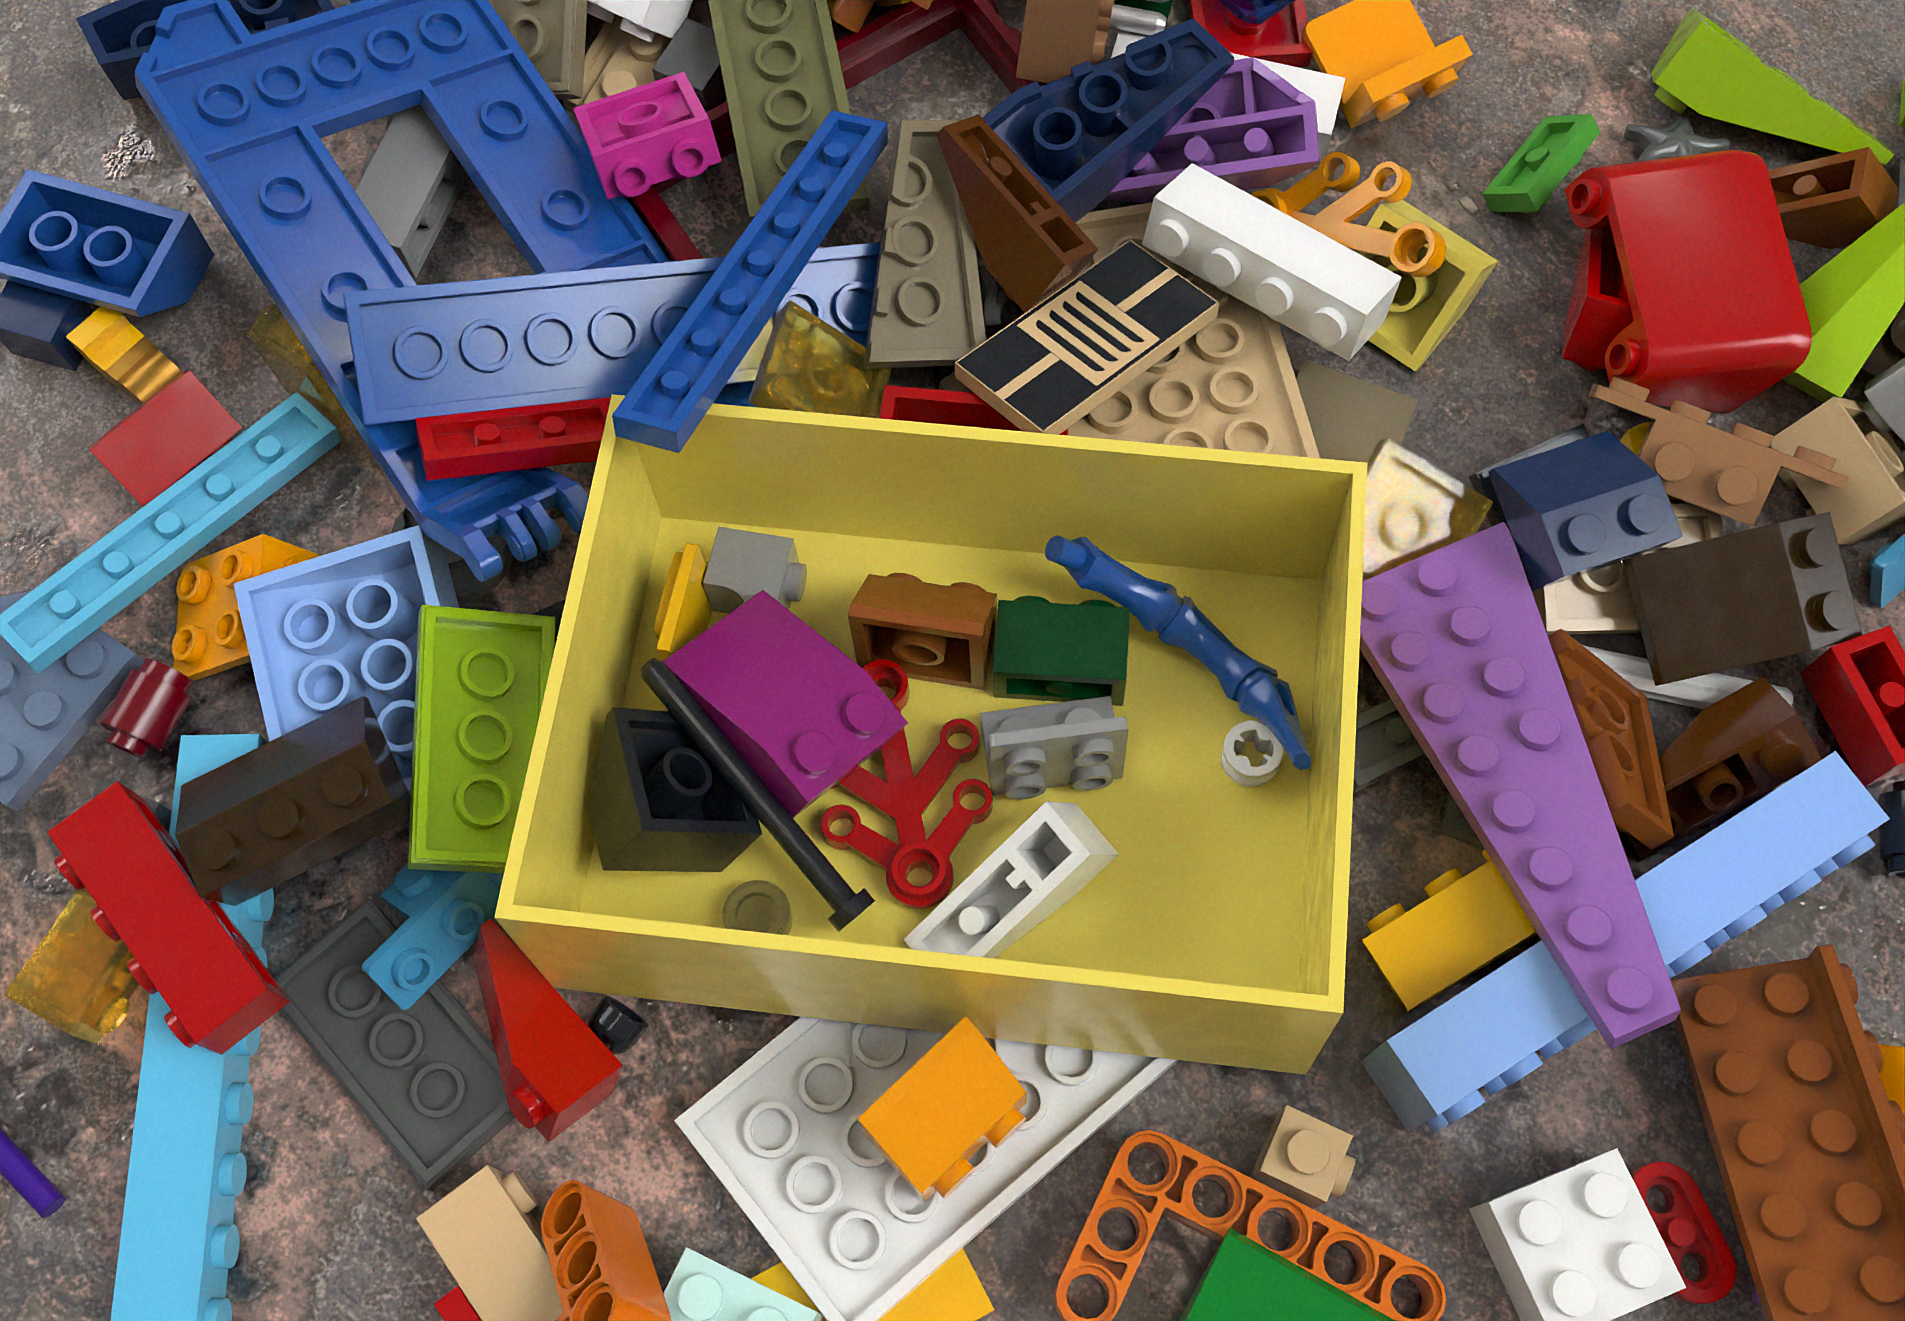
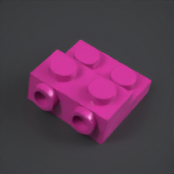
M685 72L573 108L607 199L617 196H638L649 190L653 184L674 177L683 179L695 177L703 173L708 166L722 162L709 117Z

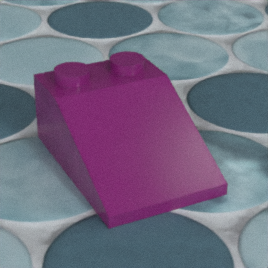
M764 590L757 593L664 660V663L793 818L879 751L908 724L906 719L862 667Z

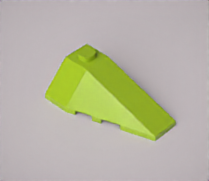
M1692 7L1683 17L1650 73L1654 83L1660 86L1654 95L1680 114L1689 106L1703 116L1841 153L1870 147L1882 164H1887L1895 155L1883 142L1820 98L1816 100L1810 96V92L1788 74L1774 66L1768 67L1761 62L1762 59L1753 52V49Z

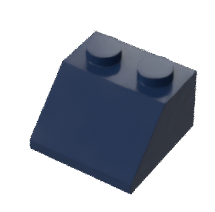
M1608 431L1488 471L1533 591L1621 562L1625 559L1648 553L1683 537L1659 474Z

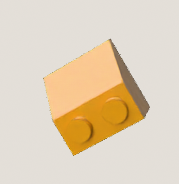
M965 1016L860 1115L857 1120L868 1140L924 1201H927L936 1191L945 1199L974 1171L975 1168L968 1160L987 1141L995 1148H998L1024 1123L1026 1117L1019 1110L1027 1103V1092L978 1029Z

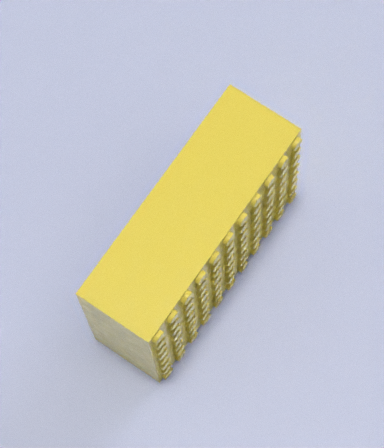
M612 394L494 915L497 922L553 988L948 1033L966 1016L984 1038L1306 1075L1343 1015L1368 463L714 403L680 453L615 436L612 414L623 401L625 395ZM718 526L793 538L798 561L806 565L807 576L801 601H791L789 611L856 664L848 613L851 602L868 574L887 577L891 573H906L916 576L922 582L950 586L957 582L972 583L982 587L986 592L997 593V612L999 600L1014 601L1021 596H1038L1047 599L1050 603L1077 605L1086 600H1104L1112 603L1115 607H1123L1118 602L1097 591L1081 588L1065 567L1048 560L1045 556L1046 545L1054 536L1058 535L1070 541L1079 537H1086L1111 558L1142 576L1173 585L1177 590V595L1181 598L1184 596L1190 597L1195 606L1235 647L1252 659L1275 669L1278 673L1277 678L1289 684L1312 763L1308 769L1299 770L1292 764L1286 751L1283 749V758L1277 774L1267 784L1259 787H1244L1233 782L1225 774L1221 764L1224 740L1228 732L1235 725L1248 720H1260L1240 711L1239 702L1231 700L1226 696L1218 678L1202 662L1183 648L1163 643L1158 637L1159 633L1157 631H1146L1138 618L1130 613L1123 706L1112 705L1114 717H1126L1128 726L1122 778L1113 779L1110 785L1091 791L1076 790L1073 788V785L1046 788L1042 795L1030 799L1016 800L1008 798L1006 794L992 795L993 809L990 816L981 823L972 824L949 857L953 866V884L948 895L933 907L912 909L900 904L889 892L886 883V870L852 848L838 850L827 844L821 829L822 816L832 806L843 804L851 806L858 812L863 825L900 845L894 820L841 787L830 789L794 818L852 890L857 894L865 888L875 900L874 903L839 932L828 920L835 911L760 821L762 835L722 872L609 871L602 869L589 812L606 714L613 707L668 711L642 679L640 668L652 658L661 660L656 650L658 638L655 634V619L675 552L683 553L686 543L698 544L708 566ZM712 611L707 629L727 616L728 613ZM995 638L985 690L908 678L909 699L906 706L901 710V715L908 722L904 727L914 778L940 743V732L947 722L958 718L971 721L977 727L980 739V748L977 755L969 762L958 764L923 813L922 820L926 840L953 807V792L958 784L968 779H978L990 787L980 713L1060 703L1054 701L994 698L993 662ZM880 687L889 700L894 697L896 692L893 689ZM957 733L949 738L948 744L955 749H963L971 744L972 739L967 734ZM1244 742L1241 753L1235 752L1236 757H1247L1250 761V766L1254 767L1261 765L1264 754L1269 756L1268 752L1257 751L1254 747V742ZM880 749L860 766L888 783ZM969 793L961 799L960 803L968 810H977L984 805L985 799L977 793ZM1046 801L1076 803L1119 854L1070 901L995 958L913 950L904 941L906 936ZM838 819L832 823L830 832L837 836H845L852 831L854 823L848 819ZM916 868L909 873L907 880L914 886H924L931 881L933 875L925 868Z

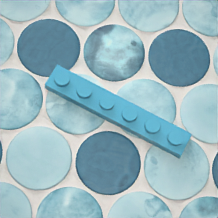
M298 392L294 393L1 613L0 636L37 674L41 673L340 443L342 439L337 428Z

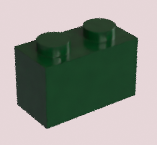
M1021 596L1014 601L999 600L993 662L994 698L1068 702L1111 696L1112 705L1123 706L1127 676L1130 608L1115 607L1112 603L1104 600H1086L1078 605L1050 603L1047 599L1038 596Z

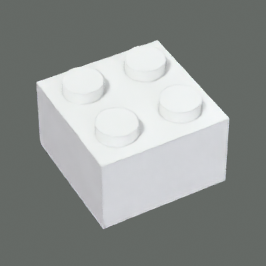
M1618 1148L1588 1158L1469 1208L1520 1321H1610L1686 1288Z

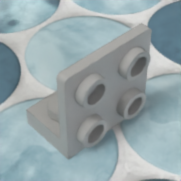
M1111 696L980 713L992 795L1006 794L1010 799H1030L1042 795L1046 788L1073 785V788L1076 790L1091 791L1110 785L1113 779H1120L1123 776L1128 726L1126 717H1114Z

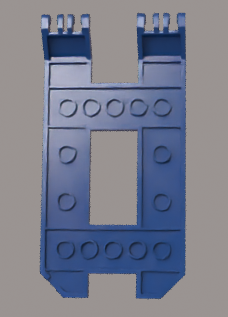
M187 0L164 7L155 26L156 36L148 53L143 52L135 69L136 88L424 534L463 557L480 582L502 572L503 563L495 547L487 540L496 534L507 541L511 553L521 562H526L537 556L535 542L526 527L543 550L549 551L560 545L562 540L561 532L556 522L546 513L550 509L556 508L562 511L570 528L580 535L589 498L580 483L547 467L427 481L417 441L415 420L363 425L343 293L416 286L417 284L320 138L421 104L536 274L671 262L626 197L617 196L607 199L583 135L488 0H350L352 4L253 35L249 33L228 0ZM777 378L725 385L713 402L714 404L813 412L795 384Z

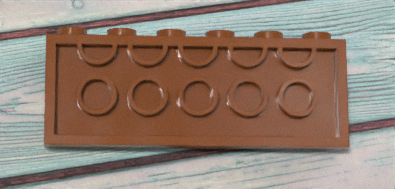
M1827 944L1816 946L1808 958L1670 980L1681 1009L1674 1021V1025L1765 1320L1905 1321V1117L1898 1103L1887 1098L1879 1075L1883 1068L1881 1050L1874 1034L1869 1030L1864 1031L1855 1008L1858 1002V988L1851 968L1846 963L1840 964L1834 946Z

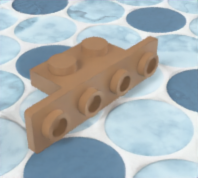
M1613 377L1609 388L1593 384L1588 395L1652 419L1636 456L1659 474L1666 494L1750 526H1754L1780 468L1843 490L1849 479L1847 476L1831 471L1837 460L1833 457L1799 445L1794 456L1787 455L1769 448L1774 437L1771 434L1737 422L1731 433L1707 425L1712 414L1711 412L1675 399L1670 410L1663 409L1645 402L1650 390Z

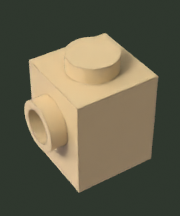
M1286 1105L1274 1116L1250 1178L1314 1209L1326 1203L1330 1194L1340 1198L1345 1191L1356 1162L1355 1158L1346 1155L1353 1135Z

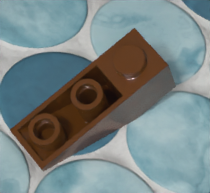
M1762 676L1703 709L1659 757L1674 837L1651 850L1627 831L1624 833L1642 860L1799 775L1822 759L1798 713Z

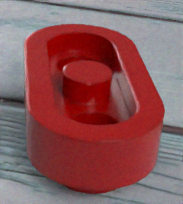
M1653 1162L1633 1170L1630 1175L1686 1286L1685 1289L1675 1292L1670 1296L1680 1302L1691 1305L1714 1303L1724 1298L1730 1292L1735 1282V1260L1694 1179L1683 1168L1669 1162ZM1651 1187L1660 1190L1665 1197L1666 1205L1662 1213L1653 1211L1647 1203V1192ZM1686 1254L1694 1257L1699 1264L1700 1273L1695 1281L1687 1279L1681 1270V1261Z

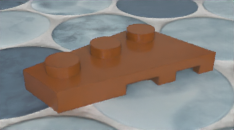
M1560 628L1548 636L1616 829L1622 833L1627 831L1652 850L1673 838L1674 834L1647 696Z

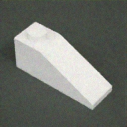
M1046 801L906 936L904 941L913 950L995 958L1070 901L1119 854L1076 803Z

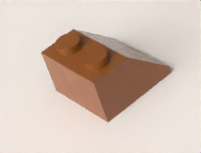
M891 573L887 577L868 574L851 602L848 613L856 662L863 668L866 664L875 660H891L904 669L909 679L985 690L997 626V593L986 592L982 587L966 582H957L950 586L926 583L916 576L906 573Z

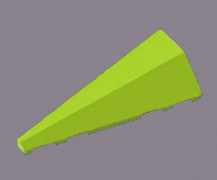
M1905 202L1799 284L1811 326L1812 343L1804 363L1796 371L1783 378V380L1823 403L1832 397L1842 398L1905 302Z

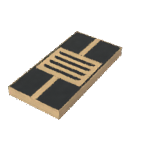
M1130 239L956 361L955 378L1023 432L1059 435L1216 319L1219 302Z

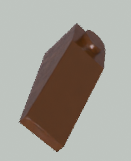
M979 114L942 127L937 134V138L985 268L1001 285L1005 295L1011 301L1017 303L1026 313L1076 278L1099 249Z

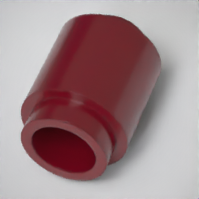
M145 658L139 670H130L100 723L101 726L111 732L106 742L138 758H144L147 750L162 753L192 699L187 693L193 684V680L170 666Z

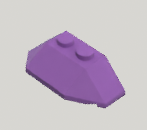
M1254 57L1234 60V64L1103 200L1152 203L1154 197L1192 163L1241 190L1270 187L1320 164L1316 102Z

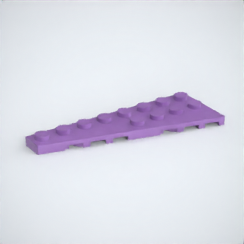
M1502 522L1362 581L1359 649L1609 1048L1613 1049L1675 1021L1681 1010L1514 540L1506 524Z

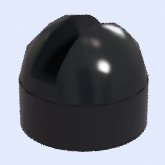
M607 995L601 999L588 1021V1027L599 1039L605 1035L613 1041L608 1048L613 1055H620L629 1051L637 1044L649 1027L648 1023L634 1010Z

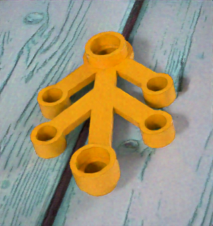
M1335 151L1323 158L1319 168L1285 192L1276 188H1266L1250 194L1351 250L1390 258L1392 264L1397 269L1413 277H1425L1432 274L1444 261L1446 246L1443 237L1439 232L1425 224L1418 222L1408 223L1394 233L1349 223L1381 200L1388 203H1396L1408 195L1412 186L1411 175L1408 170L1395 162L1386 161L1380 163L1373 169L1367 180L1352 189L1359 180L1360 166L1352 157L1343 152ZM1344 163L1343 175L1334 181L1333 175L1336 168ZM1396 173L1397 178L1394 186L1390 190L1385 191L1384 184L1386 179ZM1329 188L1340 193L1349 191L1316 215L1299 212ZM1425 244H1429L1426 256L1418 263L1417 253L1419 249Z

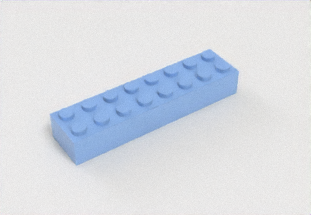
M1836 751L1635 880L1669 978L1677 976L1713 953L1712 950L1765 919L1767 914L1803 894L1821 882L1822 878L1836 869L1845 866L1876 845L1868 836V833L1890 818ZM1541 940L1386 1040L1360 1062L1408 1132L1427 1122L1435 1133L1485 1103V1099L1478 1091L1482 1086L1489 1096H1492L1544 1064L1535 1051L1539 1050L1546 1060L1562 1049H1566L1596 1030L1597 1027Z

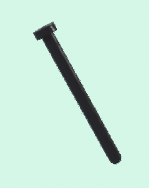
M657 658L647 661L640 668L644 682L835 911L828 920L838 932L875 902L873 897L865 888L857 894L852 890L664 661Z

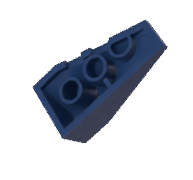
M1193 18L1128 44L1125 53L1093 66H1091L1088 60L1071 67L1070 75L1039 87L1036 81L1021 87L982 118L1076 223L1096 207L1234 64L1235 57Z

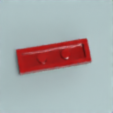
M606 397L415 418L417 441L426 480L462 478L471 475L597 461L611 398Z

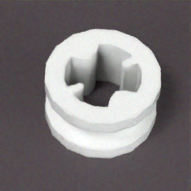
M1248 720L1235 725L1228 732L1221 752V764L1225 774L1233 782L1244 787H1259L1267 784L1276 776L1283 758L1284 748L1268 726L1261 721ZM1244 742H1254V747L1257 751L1268 752L1269 756L1263 755L1260 766H1250V761L1245 756L1236 757L1235 752L1241 753Z

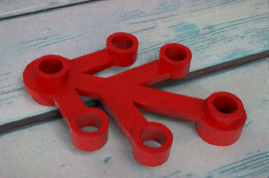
M885 659L875 660L866 664L863 669L879 688L889 687L896 692L890 701L901 713L909 699V684L904 669L899 664ZM961 718L947 722L940 732V743L915 778L903 728L881 748L888 783L859 766L831 788L841 787L895 821L900 845L863 825L858 812L848 805L840 804L829 808L822 816L821 829L822 833H824L825 841L832 848L838 850L852 848L886 870V883L889 892L896 901L908 908H930L940 903L948 895L954 879L953 866L949 857L971 825L985 821L992 812L993 796L990 787L978 779L965 780L958 784L953 792V807L926 840L922 815L958 764L969 762L977 755L980 748L977 727L971 721ZM957 733L967 734L972 739L971 744L963 749L951 747L948 744V740ZM969 793H977L985 799L984 805L977 810H968L960 802ZM844 818L854 823L852 831L845 836H837L830 832L832 823L838 819ZM916 868H925L933 875L931 881L924 886L912 885L907 880V877Z

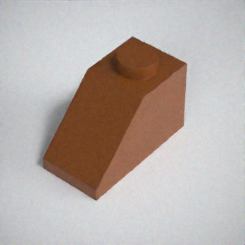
M1870 147L1768 170L1787 239L1827 249L1849 246L1895 210L1898 187Z

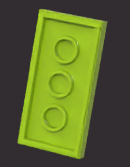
M422 604L418 615L408 869L504 873L554 654L555 617Z

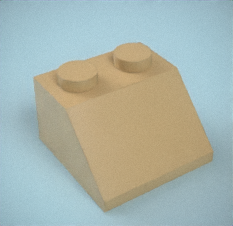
M1832 397L1775 435L1770 445L1774 450L1790 456H1794L1799 445L1837 459L1831 471L1849 477L1844 490L1784 468H1780L1778 475L1791 489L1795 490L1799 487L1811 508L1806 510L1807 516L1830 512L1838 544L1856 545L1905 523V461L1901 455L1903 449L1890 431L1885 434L1882 433L1868 418L1862 406L1864 402Z

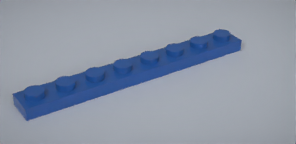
M833 110L830 111L612 414L615 436L680 453L888 144L887 122Z

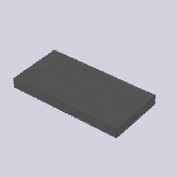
M368 898L274 977L291 1001L280 1010L423 1187L433 1192L515 1119V1116L507 1104V1094L504 1091L492 1040L440 979L409 1009L402 1010L362 970L363 963L397 930L378 905Z

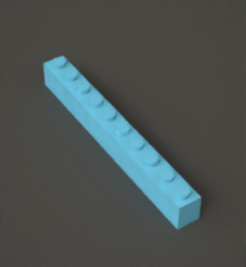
M260 734L181 735L169 834L178 846L179 843L175 832L181 785L268 743ZM273 888L237 906L220 903L266 968L267 956L261 945L264 921H269L273 913ZM157 992L149 996L110 1321H232V1306L230 1300L226 1298L228 1268H232L235 1265L240 1246L239 1231L237 1226L233 1224L236 1196L242 1193L246 1183L247 1164L243 1153H240L243 1125L248 1124L253 1113L254 1094L251 1084L248 1083L250 1055H254L259 1048L261 1027L258 1026L222 1055L198 1045L188 1048L173 1034L166 1024L164 1015L171 1011L161 994Z

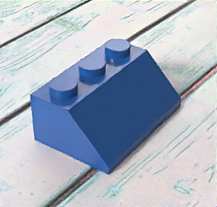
M30 169L26 170L0 214V278L137 317L146 316L189 302L214 257L211 248L190 213Z

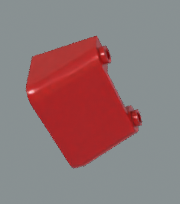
M1723 150L1592 167L1584 171L1564 189L1571 218L1578 227L1598 230L1610 223L1633 322L1621 330L1607 348L1605 366L1609 383H1611L1613 377L1646 388L1650 392L1645 402L1653 405L1671 407L1675 399L1706 411L1729 414L1796 371L1804 363L1812 343L1811 326L1767 166L1762 157L1756 153L1746 151Z

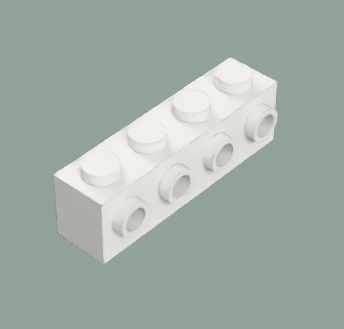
M1193 163L1154 197L1142 242L1143 246L1165 257L1168 261L1181 266L1213 284L1221 291L1229 293L1266 314L1271 319L1284 324L1316 342L1324 349L1348 361L1384 323L1402 278Z

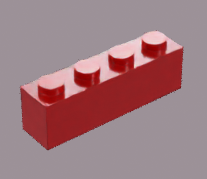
M116 781L47 831L61 852L54 859L55 865L67 881L76 889L81 891L86 888L97 903L90 910L92 918L114 942L123 940L134 956L126 963L129 971L147 992L152 995L157 992L161 994L171 1011L164 1015V1020L173 1034L186 1047L192 1048L198 1045L222 1055L291 1002L221 904L199 896L181 849L145 799Z

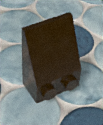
M1830 512L1766 525L1623 560L1655 686L1807 652L1862 636Z

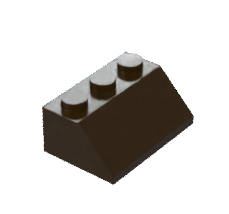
M362 696L181 785L175 836L199 896L212 901L237 906L410 820L411 796L370 701L367 697Z

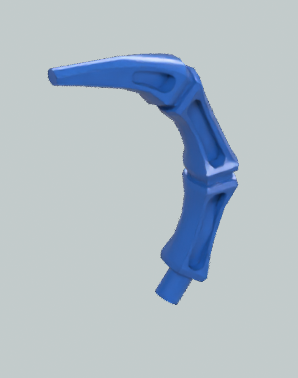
M1057 535L1048 541L1045 548V556L1048 560L1065 567L1081 588L1097 591L1118 602L1123 607L1130 608V613L1138 618L1143 628L1149 632L1157 631L1159 633L1158 637L1163 643L1183 648L1202 662L1218 678L1226 696L1231 700L1239 702L1240 711L1257 718L1268 726L1283 746L1295 767L1302 770L1308 769L1311 766V756L1300 727L1289 684L1277 678L1278 673L1275 669L1252 659L1235 647L1195 606L1190 597H1179L1173 585L1142 576L1111 558L1086 537H1079L1070 541Z

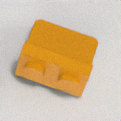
M1353 0L1311 20L1303 30V39L1312 50V56L1321 73L1345 78L1339 106L1352 129L1376 117L1379 122L1385 121L1403 111L1410 105L1411 100L1423 94H1426L1428 98H1432L1448 90L1459 81L1456 73L1473 55L1463 35L1435 47L1410 0Z
M261 534L188 563L183 568L176 586L179 600L176 634L172 641L173 668L196 681L248 662L251 663L233 583L322 555Z

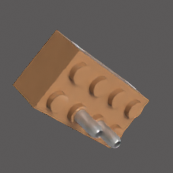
M1027 0L1016 78L1043 83L1053 82L1070 75L1071 67L1089 60L1091 66L1102 62L1109 28L1151 36L1165 30L1167 18L1159 12L1114 4L1115 0ZM1147 0V1H1153V2L1162 3V2H1167V1H1169V0Z

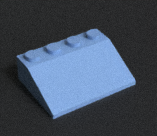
M417 525L233 583L269 742L353 700L365 696L370 701L411 796L419 611L422 604L459 608L444 547L427 537L420 526Z

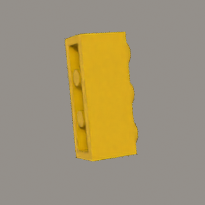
M1485 849L1481 854L1487 862L1465 876L1458 867L1453 868L1423 888L1429 896L1424 902L1407 912L1401 903H1398L1383 911L1366 924L1372 934L1362 939V946L1407 1014L1538 934Z

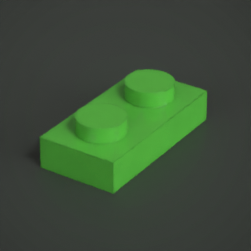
M1592 114L1545 116L1482 193L1491 212H1537L1551 198L1552 192L1568 172L1581 161L1583 153L1599 135L1600 130Z

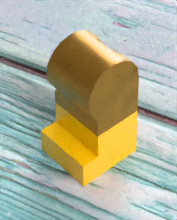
M100 306L66 336L93 368L139 406L182 373L170 359L157 349L154 343L135 328L121 312Z

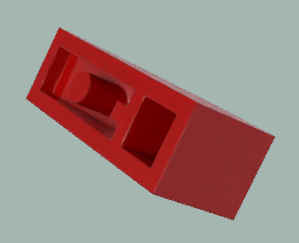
M490 918L480 925L473 958L502 1083L507 1094V1104L515 1118L528 1129L536 1127L543 1137L550 1142L613 1093L623 1065L493 919Z

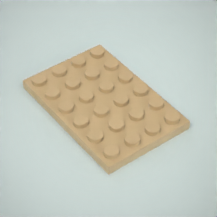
M1152 203L1088 212L1076 222L1079 228L1099 249L1077 276L1131 239L1218 301L1219 306L1216 319L1070 426L1068 436L1320 458L1277 321L1143 246L1142 242Z

